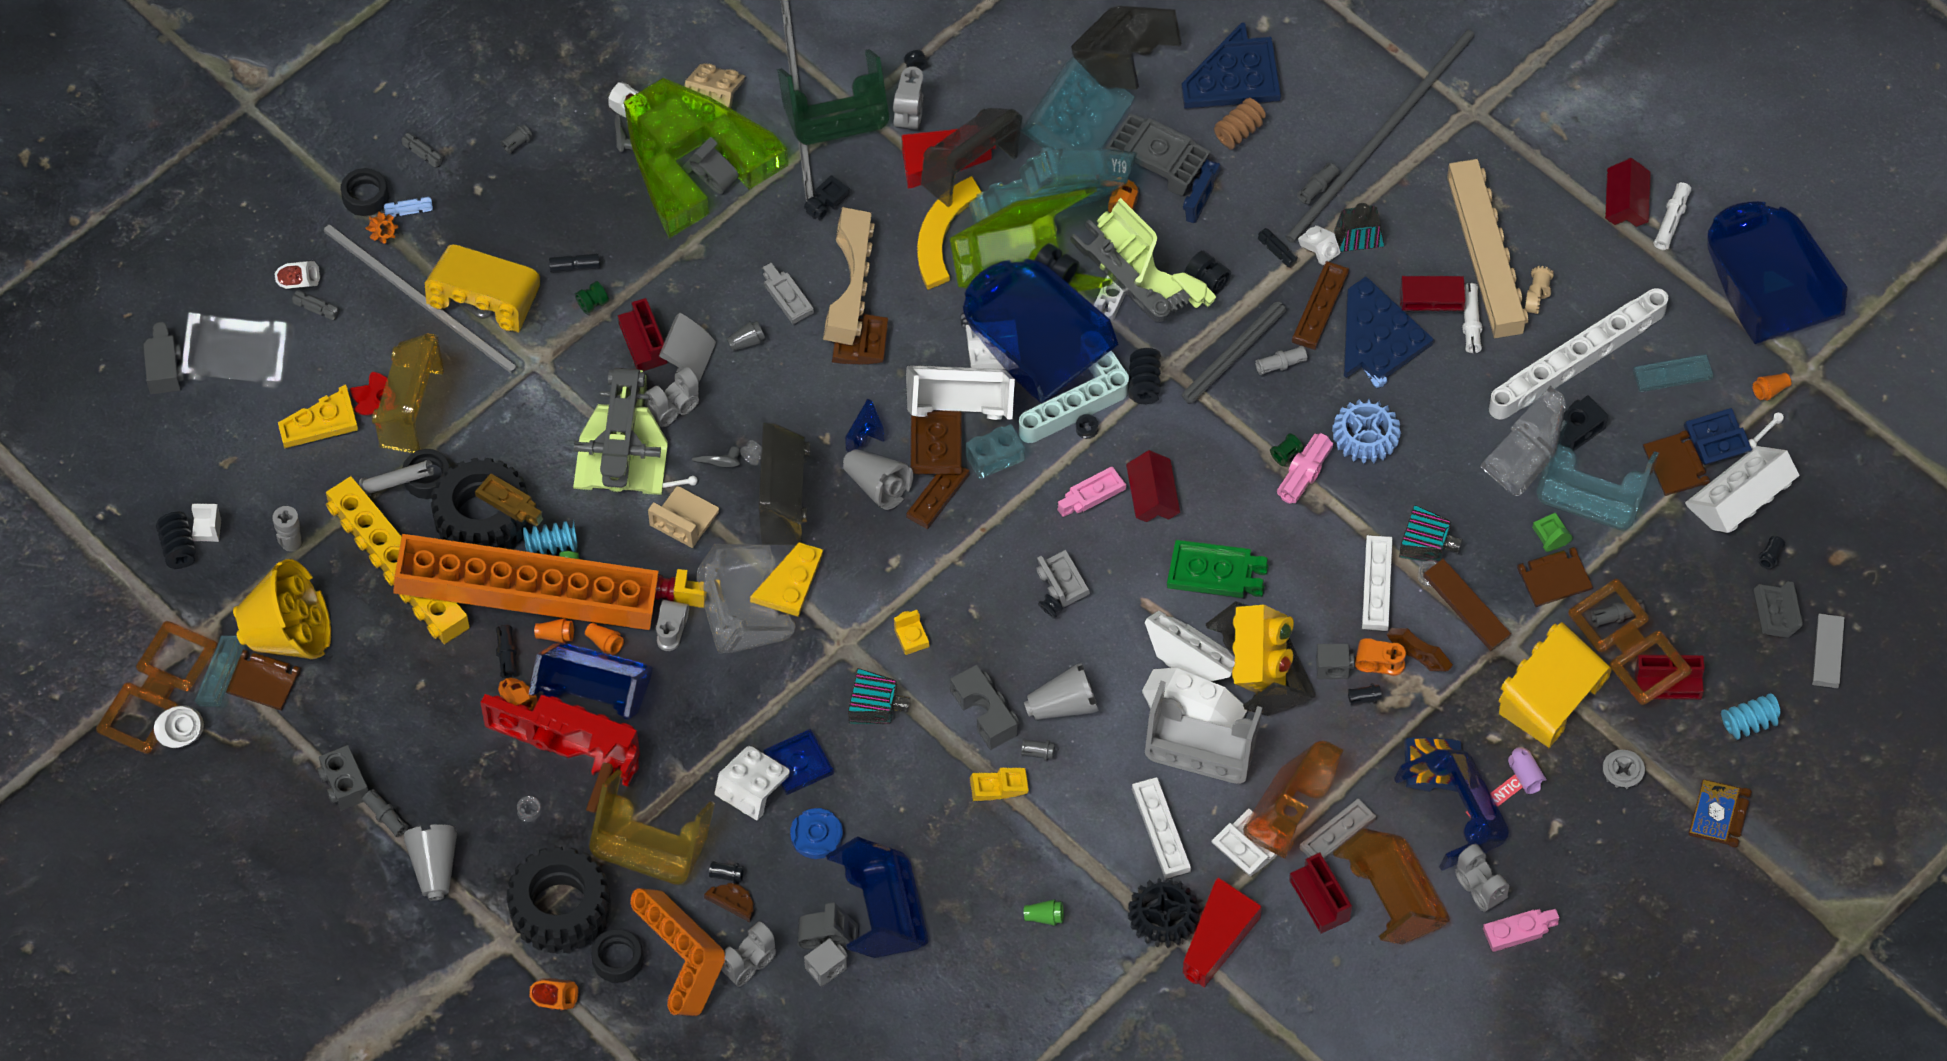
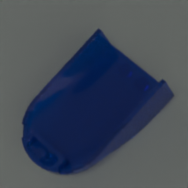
M1753 201L1730 206L1713 219V223L1710 229H1708V250L1726 296L1754 344L1845 315L1848 287L1805 225L1794 213L1781 206L1777 209L1766 206V202Z
M1024 259V262L1011 263L1010 260L996 263L979 273L965 291L963 312L970 328L1004 369L1041 404L1119 345L1111 320L1054 271L1038 261Z

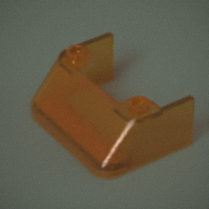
M1363 828L1333 852L1335 857L1350 861V868L1357 877L1370 879L1391 920L1386 924L1387 930L1379 935L1381 941L1405 944L1441 929L1450 921L1447 911L1410 845L1401 836Z

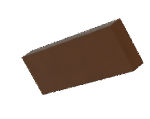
M961 466V474H936L908 510L906 518L928 529L970 475L969 470Z

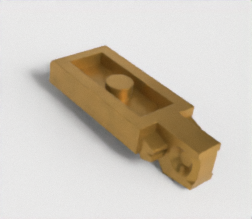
M490 474L475 491L476 497L520 522L526 520L535 526H538L543 520L542 511L535 508L536 503L532 501L529 495L493 474Z

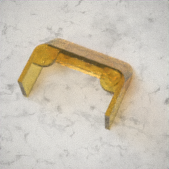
M429 333L399 342L398 346L393 347L391 355L393 362L379 408L374 410L372 416V423L376 424L380 448L409 453L420 450L415 422L430 373L443 375L444 372L438 335Z
M616 770L602 785L589 843L591 853L601 860L671 884L679 885L684 883L690 876L707 839L715 803L710 801L699 812L695 821L688 822L682 827L680 836L632 820L634 814L632 803L627 798L617 795L622 771Z

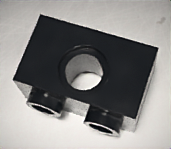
M1588 395L1581 401L1579 399L1574 401L1564 413L1556 414L1550 421L1548 435L1570 455L1606 429L1609 415Z

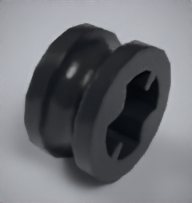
M921 50L911 51L904 57L906 68L917 67L922 71L928 65L925 54Z
M1086 414L1077 419L1076 432L1078 436L1084 439H1091L1097 435L1098 421L1093 415ZM1088 423L1091 426V430L1086 431V428H1083V424Z
M1046 594L1044 596L1045 600L1039 601L1038 605L1046 614L1055 619L1057 617L1056 613L1058 611L1061 612L1063 607L1051 595Z

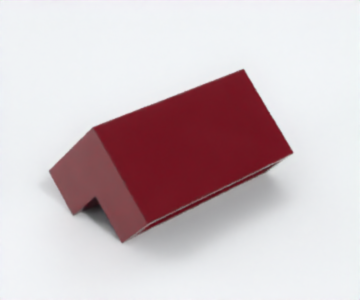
M1632 157L1607 168L1605 219L1614 225L1627 220L1638 227L1649 222L1651 172Z
M1402 276L1400 286V306H1402V310L1464 311V276Z
M644 298L631 302L632 311L618 315V323L636 369L646 371L668 364L667 360L659 356L664 341L647 299Z
M1148 450L1126 464L1137 519L1148 522L1159 515L1169 520L1180 513L1170 458Z
M1638 655L1635 667L1636 699L1701 700L1703 695L1704 656Z
M1321 853L1306 858L1305 866L1291 872L1289 881L1318 931L1322 934L1350 921L1352 905Z

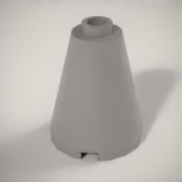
M858 449L848 452L844 457L843 468L846 473L877 506L885 510L893 509L904 500L901 497L904 491L909 492L912 486L913 470L906 463Z
M1083 664L1074 665L1028 694V701L1024 702L1028 716L1034 715L1035 720L1090 714L1099 711L1089 679L1085 675Z
M430 825V829L423 831L420 826L404 832V841L422 895L428 897V900L431 901L444 899V895L449 893L457 838L455 827L450 825Z

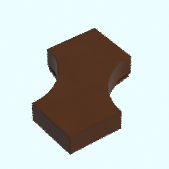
M1391 628L1386 634L1392 643L1401 644L1406 650V655L1421 662L1429 671H1449L1453 666L1440 647L1423 642L1408 628Z

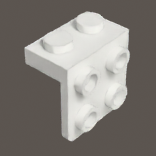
M748 746L719 773L714 795L741 810L744 814L759 820L763 816L767 797L789 776V769L757 749Z

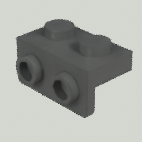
M1788 581L1781 588L1761 584L1754 588L1763 634L1789 638L1802 627V616L1799 610L1794 582Z

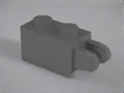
M156 322L153 326V338L147 339L143 344L146 380L150 395L180 391V381L184 380L182 365L178 366V360L182 359L180 345H175L174 337L168 333L167 324Z

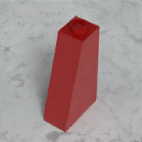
M989 126L902 135V153L908 189L992 160V150L996 149L995 136L990 135Z
M1219 877L1213 885L1183 961V974L1190 982L1198 983L1203 987L1208 984L1261 917L1262 906Z

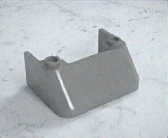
M1160 681L1149 712L1145 747L1147 758L1156 763L1235 784L1243 783L1247 778L1257 741L1262 707L1257 706L1253 721L1247 718L1239 719L1234 722L1232 728L1183 716V707L1178 701L1172 698H1164L1166 682Z

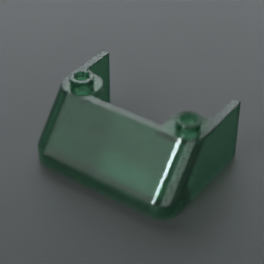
M870 49L865 50L869 74L860 75L855 78L852 83L853 96L808 106L805 94L799 90H794L792 76L782 68L777 69L783 107L795 138L804 145L816 144L880 130L888 124L889 111L881 59Z

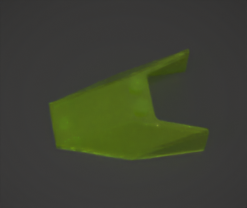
M1096 186L1015 201L952 236L950 244L958 287L1027 299H1038L1103 288L1114 284L1110 278L1076 273L1066 287L1060 288L1049 280V276L1043 277L1032 269L1037 254L1046 244L1051 243L1059 248L1054 222L1055 216L1097 192Z

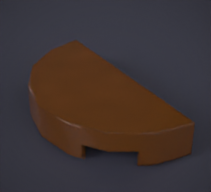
M603 762L586 811L597 814L599 813V806H604L611 787L608 781L613 773L612 764Z
M727 883V885L713 886L704 894V899L748 922L751 921L753 902L749 892L742 886Z

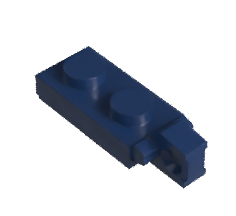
M1206 160L1202 165L1201 176L1195 179L1192 188L1193 192L1190 197L1187 196L1183 204L1186 221L1196 223L1214 189V182L1221 170L1220 163Z

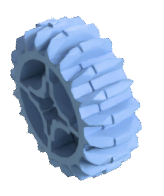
M1359 399L1356 405L1349 402L1347 408H1341L1340 413L1335 417L1332 432L1333 440L1337 443L1338 450H1343L1344 457L1352 455L1353 462L1360 458L1363 464L1367 459H1370L1374 464L1377 457L1384 460L1386 454H1392L1393 449L1398 446L1401 431L1399 429V420H1396L1395 412L1389 413L1388 405L1382 408L1380 401L1376 404H1371L1370 399L1366 403H1362ZM1380 425L1386 432L1385 436L1381 434V430L1378 429ZM1348 426L1355 434L1353 437L1347 431Z

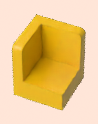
M677 569L674 602L704 608L707 583L687 581L688 570Z

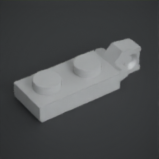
M772 263L763 267L766 289L792 324L814 313L812 305L788 273H779Z

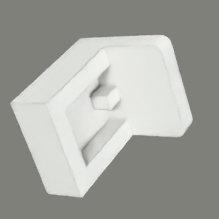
M1317 225L1309 228L1305 234L1298 238L1301 247L1316 253L1319 264L1325 265L1326 261L1329 262L1340 254L1334 233Z

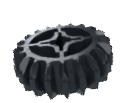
M1160 877L1157 880V884H1154L1149 879L1147 888L1140 885L1138 893L1134 892L1132 894V901L1128 904V919L1132 921L1130 927L1132 930H1137L1136 935L1138 938L1145 936L1146 944L1153 940L1156 947L1160 945V942H1164L1167 948L1170 947L1171 941L1179 945L1181 938L1188 940L1190 933L1195 932V924L1199 923L1200 917L1198 915L1200 906L1196 904V895H1191L1190 887L1182 890L1183 884L1181 881L1173 885L1171 878L1167 883H1163ZM1158 899L1156 903L1145 907L1152 900ZM1161 906H1163V910L1166 912V920L1164 919V914L1161 913ZM1179 918H1183L1178 924L1170 927V924L1172 922L1179 921Z

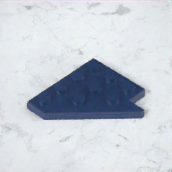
M1242 22L1182 82L1181 90L1184 108L1243 104V101L1247 98H1252L1258 103L1280 101L1281 94L1272 37L1248 39L1245 22Z
M1364 277L1348 288L1344 353L1345 378L1361 367L1373 378L1375 376L1378 379L1387 378L1433 345L1434 339L1368 277Z

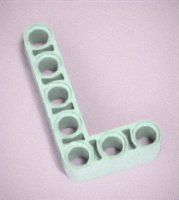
M1089 332L1081 339V358L1094 376V379L1021 414L1019 418V436L1024 442H1037L1076 423L1080 416L1086 414L1093 415L1127 397L1129 376L1100 334Z

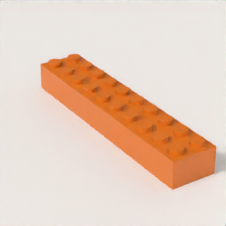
M402 534L394 576L393 593L650 630L658 571Z

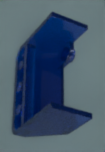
M554 643L536 656L529 695L534 696L542 691L544 696L558 698V695L569 693L612 704L613 709L617 710L618 715L624 716L623 719L629 720L639 712L651 679L653 667L569 644Z
M1438 749L1400 765L1394 778L1396 784L1429 769L1438 776L1449 774L1472 819L1464 827V837L1468 844L1446 853L1439 866L1441 871L1457 865L1460 854L1473 844H1478L1483 852H1487L1506 841L1509 834L1508 826L1469 753L1464 750Z
M857 836L826 855L827 860L844 865L847 881L851 885L863 890L871 925V931L846 944L847 950L872 958H879L918 950L927 945L928 935L911 863L904 853Z

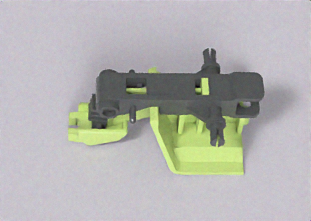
M1121 198L1111 213L1106 211L1097 220L1098 226L1091 220L1086 221L1085 227L1096 237L1090 245L1087 246L1075 234L1070 237L1073 245L1084 256H1089L1155 322L1166 320L1168 315L1172 312L1176 313L1178 308L1181 310L1183 305L1186 307L1188 302L1197 308L1202 303L1209 307L1215 301L1216 296L1207 287L1206 283L1186 273L1169 275L1155 267L1152 253L1157 241L1156 233Z
M626 368L609 370L608 385H612L611 391L600 392V396L610 397L609 405H597L580 434L579 442L574 441V452H578L573 488L585 490L604 488L615 492L632 490L642 491L643 494L662 495L668 441L649 408L643 407L644 399L650 398L648 394H645L647 390L645 372L640 369Z

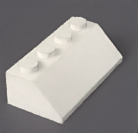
M1756 446L1751 452H1748L1687 500L1685 504L1712 530L1729 533L1737 529L1738 524L1744 519L1753 516L1756 510L1763 504L1772 501L1774 495L1791 486L1792 481L1800 475L1787 450Z

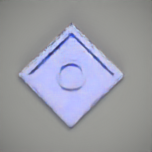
M811 729L764 749L765 755L789 769V776L781 783L786 795L834 774L832 766Z

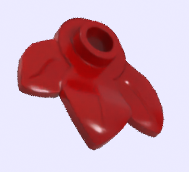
M371 372L369 385L350 388L352 398L358 403L354 409L358 414L372 415L379 410L388 411L397 404V395L390 388L389 379L380 373Z

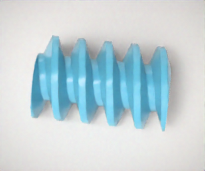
M564 521L562 529H559L557 523H553L552 531L548 529L546 524L543 525L542 532H539L537 527L533 526L531 534H529L526 527H523L526 552L537 553L539 551L541 554H547V549H549L552 555L555 556L558 548L563 552L567 551L568 546H570L572 552H577L578 545L574 521L572 528Z
M1771 693L1767 694L1766 697L1761 696L1757 698V701L1750 700L1747 704L1741 703L1738 705V708L1733 706L1728 711L1725 709L1721 711L1725 728L1736 740L1741 737L1740 731L1746 737L1749 736L1750 727L1755 733H1758L1759 724H1761L1764 730L1769 729L1768 721L1774 727L1777 726L1778 717L1780 716L1779 703Z

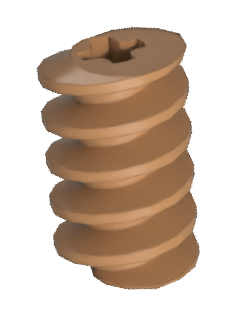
M1247 98L1243 101V104H1239L1229 115H1226L1216 123L1214 132L1218 140L1225 147L1232 150L1235 148V143L1240 144L1242 138L1249 136V132L1253 133L1256 127L1263 125L1262 119L1266 117V113L1257 101Z

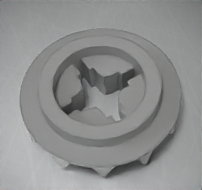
M1616 750L1610 753L1604 760L1603 774L1606 776L1607 782L1613 783L1616 788L1620 786L1628 789L1631 786H1637L1644 777V763L1632 751ZM1619 766L1622 768L1630 766L1628 774L1626 775L1624 772L1619 774Z

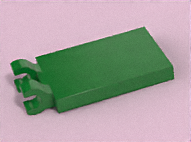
M1175 540L1167 588L1243 598L1245 591L1253 596L1262 597L1264 579L1251 578L1252 571L1259 575H1267L1268 558L1264 556H1251V549Z

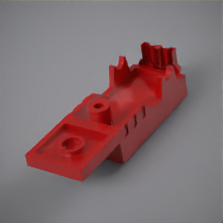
M485 694L480 702L486 728L534 745L538 749L554 752L567 758L582 754L595 758L591 771L593 776L600 772L603 762L609 763L613 767V773L610 775V778L620 768L621 778L623 779L622 785L628 786L632 777L638 771V758L640 756L637 730L629 724L616 723L605 715H595L587 712L581 706H571L563 703L557 697H547L542 694L533 711L524 705L519 704L516 706L508 703L500 696L492 697Z

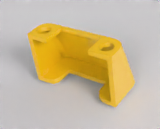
M449 245L425 281L426 304L436 309L448 307L451 299L458 303L471 304L481 310L495 312L496 321L502 329L520 332L540 287V276L532 268L459 245Z
M1563 622L1559 623V625L1553 624L1547 633L1545 641L1543 643L1539 641L1532 650V656L1528 660H1522L1519 664L1513 678L1508 677L1501 687L1503 694L1498 701L1500 703L1499 714L1548 748L1564 732L1567 718L1590 691L1595 695L1611 674V667Z

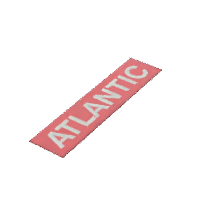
M1513 775L1466 811L1475 823L1523 788L1516 775Z

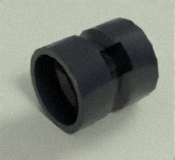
M1048 243L1037 254L1032 269L1043 277L1049 276V280L1060 288H1064L1077 273L1079 261L1068 254L1062 255L1061 249Z
M1204 250L1198 252L1190 260L1184 272L1206 283L1214 295L1223 290L1231 277V271L1220 262L1216 263L1215 258Z

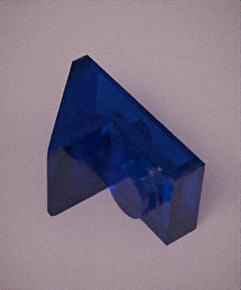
M870 399L866 400L845 437V446L848 452L858 449L859 446L863 447L868 436L882 442L884 441V428Z

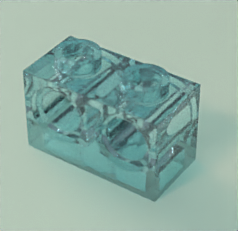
M1012 424L1005 427H998L982 437L972 438L966 443V457L978 478L982 479L1024 461L1025 447Z

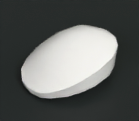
M186 705L175 706L159 715L154 724V734L156 739L164 746L170 748L184 747L199 739L204 727L203 718L195 708Z

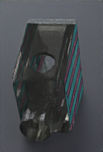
M1359 203L1355 208L1342 210L1334 229V235L1340 252L1384 247L1377 206Z
M1414 505L1401 542L1399 557L1438 563L1442 559L1444 550L1459 554L1463 539L1449 535L1451 528L1450 520Z
M857 668L848 708V723L890 724L894 710L909 712L911 697L897 695L896 680Z

